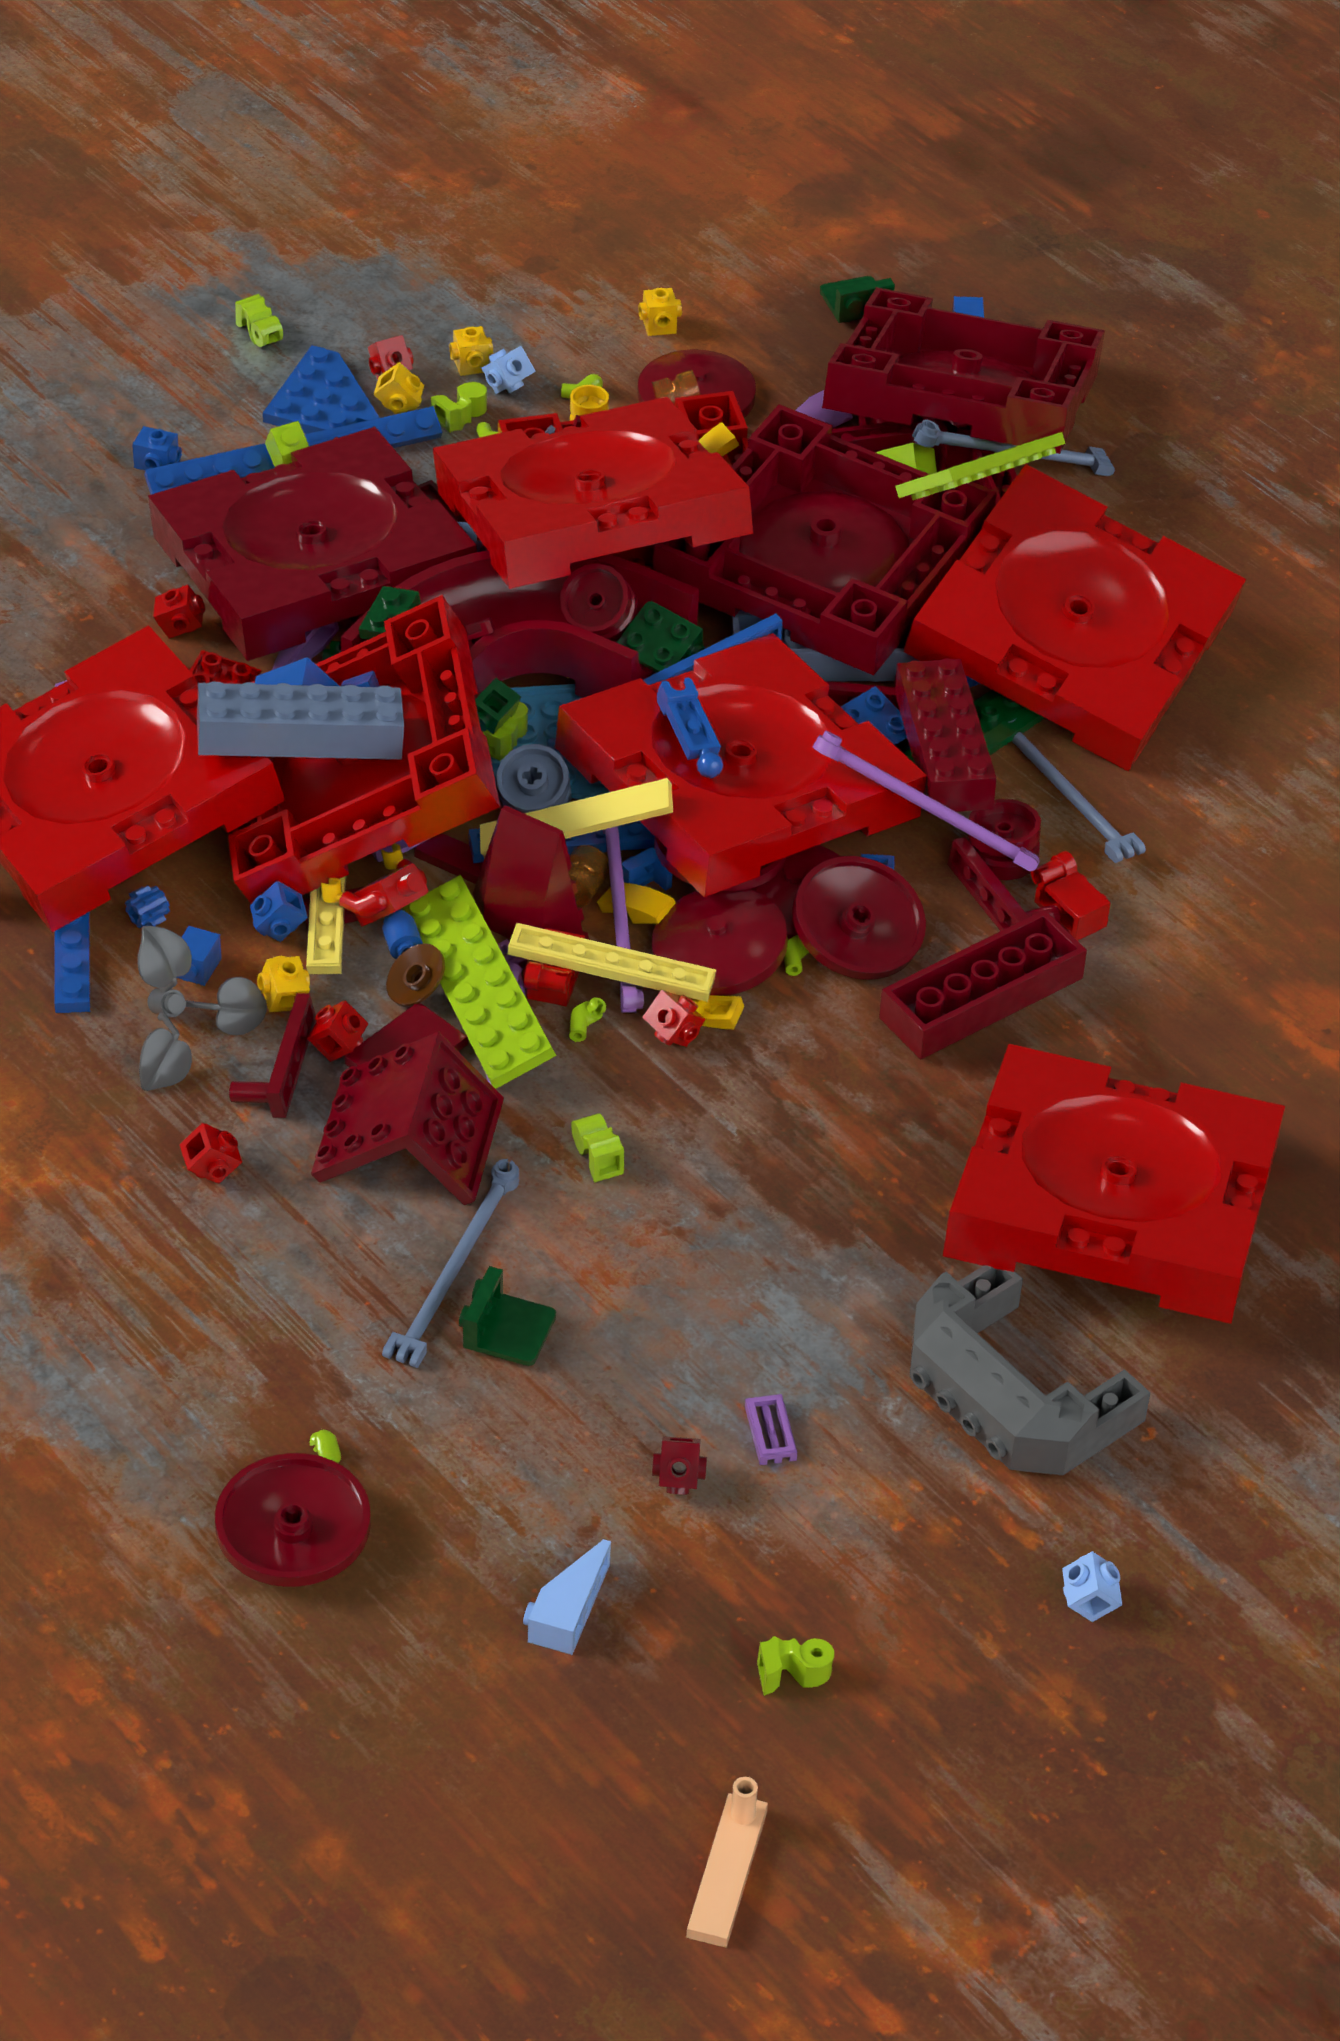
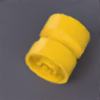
M582 385L572 390L570 394V421L575 420L576 415L580 416L609 409V394L600 386Z

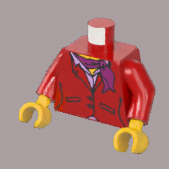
M396 843L391 845L392 852L381 850L386 869L396 870L391 871L356 892H342L341 880L339 878H330L329 884L321 883L323 900L327 903L339 902L340 906L356 915L361 927L403 908L426 895L429 891L426 885L427 878L425 873L408 859H403L401 847Z

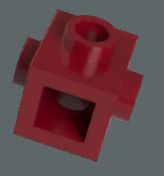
M663 1436L661 1453H654L652 1476H659V1486L667 1487V1493L687 1495L689 1494V1489H697L698 1479H706L707 1457L700 1456L701 1439ZM682 1462L686 1468L679 1471L674 1468L673 1464Z

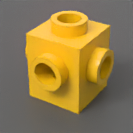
M672 288L643 290V302L639 303L638 311L640 320L644 322L647 335L676 334L677 317H681L682 307L680 299H675Z
M482 326L453 330V342L449 343L451 360L455 361L460 376L484 373L481 368L489 364V355L493 354V344L491 337H486Z
M398 362L379 376L373 395L382 402L385 408L391 410L394 414H400L416 410L422 402L421 395L424 384L418 376L412 374Z
M276 956L267 959L262 972L258 974L257 985L261 994L264 993L269 1012L291 1011L296 993H309L310 977L308 971L303 969L300 956Z

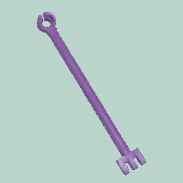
M825 731L815 741L813 748L821 754L845 764L1013 859V863L1022 868L1034 871L1039 865V857L1031 851L1015 846L847 751L844 747L840 746L842 739L837 735Z
M618 826L603 830V834H606L616 945L631 949ZM620 981L622 1013H636V1009H643L644 996L643 989H636L634 984Z

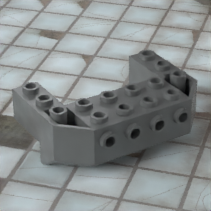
M984 1265L960 1281H956L948 1272L942 1273L916 1304L909 1377L919 1389L926 1391L937 1402L942 1411L954 1417L968 1435L974 1436L982 1443L994 1459L1000 1460L1010 1470L1065 1475L1146 1420L1151 1392L1125 1369L1085 1396L1068 1381L1051 1393L1044 1395L977 1334L1019 1307L1023 1278L1015 1271H1003Z

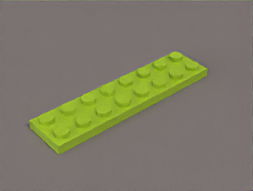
M1060 432L914 479L895 487L899 498L911 495L913 501L1055 454V447L1066 443L1063 433Z
M461 875L445 882L402 908L403 911L414 918L423 944H431L443 954L445 970L440 984L495 1089L557 1056Z

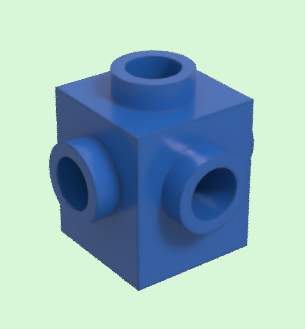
M143 426L132 444L134 468L146 470L177 463L181 460L182 448L178 446L177 433Z
M276 881L262 895H259L250 905L255 929L261 935H268L279 942L295 931L308 918L302 894L279 881Z

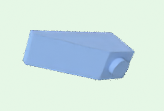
M603 1539L542 1587L535 1603H528L523 1624L528 1626L529 1643L573 1655L610 1566L611 1541Z

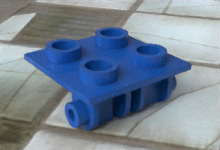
M876 686L841 706L858 724L869 721L894 745L907 739L900 711Z

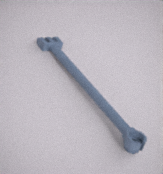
M923 420L922 423H919L912 434L914 441L921 446L929 448L934 445L946 444L1000 452L1016 446L974 438L969 435L940 431L936 423L930 420ZM1089 446L1085 453L1062 450L1060 454L1055 453L1041 458L1090 466L1094 474L1111 476L1115 472L1113 464L1102 448Z
M1021 732L1014 736L1012 742L1108 840V842H1105V854L1114 863L1122 861L1123 857L1125 859L1134 857V852L1137 855L1145 853L1144 843L1134 832L1121 836Z
M508 1159L499 1160L491 1169L492 1186L406 1335L392 1332L383 1348V1357L391 1359L396 1349H399L396 1355L397 1362L405 1363L411 1353L409 1365L418 1368L427 1353V1343L419 1341L501 1197L505 1196L507 1192L516 1189L519 1185V1168L512 1160L509 1163V1172Z

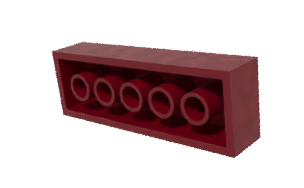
M946 658L934 661L915 660L897 663L896 699L914 764L927 775L924 794L955 812L994 809L996 774L961 659Z
M1043 910L883 988L879 1018L921 1060L1083 979L1087 949L1046 910Z

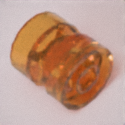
M692 370L677 374L673 381L667 377L652 382L656 399L668 397L674 403L675 398L701 395Z
M590 845L575 847L569 856L572 868L568 872L570 879L576 882L578 892L574 897L577 907L581 908L589 905L609 874L608 858L602 851Z

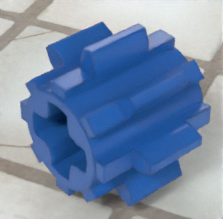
M147 885L129 893L131 899L125 902V909L132 923L136 924L138 928L156 926L166 921L165 915L170 912V904L164 892L159 890L157 886L150 888Z

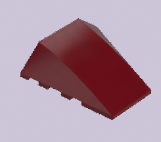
M504 805L500 811L473 891L474 900L489 929L511 939L516 923H521L542 929L550 928L584 935L585 939H589L588 932L583 931L581 922L584 920L582 908L577 907L574 897L578 892L576 882L570 879L568 872L572 865L564 832Z

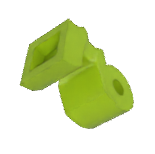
M256 294L235 302L236 325L238 327L247 325L250 339L254 345L263 347L283 339L282 325L279 319L272 315L271 308L265 305L264 297Z
M477 382L464 383L457 387V402L450 400L445 395L432 396L431 406H434L440 426L450 433L457 430L461 431L465 424L471 423V417H479L485 414L487 411V388Z
M519 702L516 713L494 735L488 730L483 732L488 741L490 757L501 761L513 750L514 746H517V739L525 736L528 732V708L524 703Z
M597 1113L572 1121L571 1130L575 1145L581 1156L589 1154V1168L594 1183L624 1174V1147L619 1136L613 1134L612 1127H607L603 1116Z
M773 1636L768 1641L760 1642L757 1666L763 1695L773 1693L779 1687L782 1670L786 1669L803 1688L818 1687L827 1682L832 1673V1663L834 1660L832 1645L825 1640L816 1638L807 1640L800 1645L795 1638L781 1640L776 1636Z

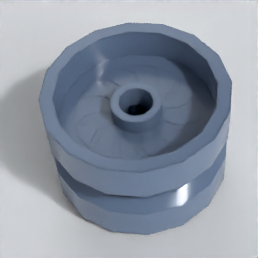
M540 744L522 745L510 751L500 762L496 776L502 807L506 805L522 813H528L571 802L572 794L568 767L562 756L551 747Z

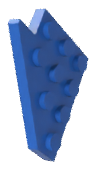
M311 345L263 411L264 423L282 426L299 421L305 434L380 418L339 352Z

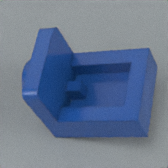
M653 847L636 856L629 857L622 863L624 883L645 886L655 881L665 891L672 888L673 874L662 865Z

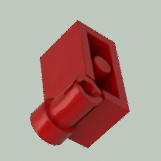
M1068 851L1058 853L1052 856L1049 862L1031 871L1033 882L1035 885L1038 884L1034 902L1040 908L1055 905L1060 912L1059 924L1077 941L1107 927L1111 903L1103 893H1100L1088 882L1082 873L1077 871V864L1071 853Z
M546 928V930L555 931L585 939L584 935ZM530 961L526 964L523 973L524 988H527V999L567 1007L580 972L537 961Z

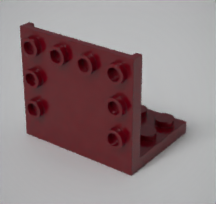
M439 1031L410 1044H403L396 1050L384 1055H377L370 1061L356 1067L351 1066L342 1073L336 1096L332 1102V1109L323 1130L324 1134L315 1155L316 1159L311 1175L321 1183L406 1148L463 1205L475 1202L504 1097Z

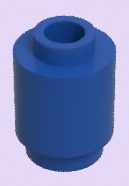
M397 910L385 917L382 931L393 958L397 959L412 946L423 944L415 920L407 912Z

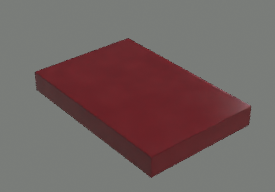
M419 1003L414 1004L363 1041L360 1046L354 1048L353 1052L345 1055L344 1059L348 1067H356L370 1061L377 1055H384L396 1050L403 1044H410L438 1031L459 1052L468 1045V1037L429 1008Z

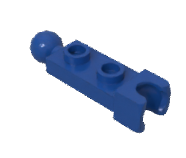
M688 677L684 679L685 689L681 691L673 689L668 681H662L657 692V703L663 715H667L687 759L699 758L697 767L702 776L706 778L718 776L723 770V760L719 756L721 745L698 700L699 693L692 679Z

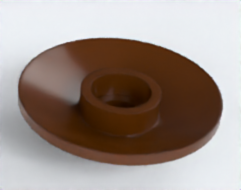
M418 944L404 951L395 960L387 976L386 989L391 1000L401 1006H413L426 1000L439 986L444 975L445 960L441 951L431 944Z

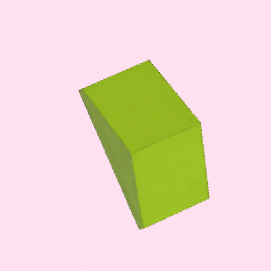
M910 443L876 452L928 474L937 472L934 448Z

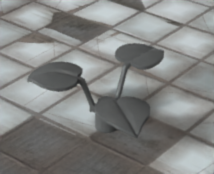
M143 926L137 960L138 971L146 984L157 987L148 996V1007L151 1012L158 1015V1020L163 1021L171 1031L170 1033L163 1028L155 1029L147 1036L142 1046L139 1063L140 1084L142 1090L150 1091L177 1084L186 1077L191 1068V1049L186 1042L178 1040L180 1033L168 1017L179 1016L185 1007L218 1010L216 1015V1026L218 1029L229 1035H243L255 1029L262 1022L267 1012V1003L257 985L251 980L242 977L230 978L219 987L217 992L218 1004L185 1000L184 995L180 991L172 988L177 985L176 977L187 974L191 968L192 956L189 946L182 937L173 931L161 927Z

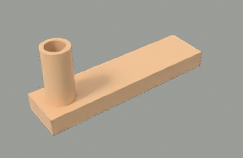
M750 1777L738 1778L733 1784V1794L728 1793L689 1920L686 1938L727 1948L768 1807L767 1802L757 1800L758 1786L755 1780Z

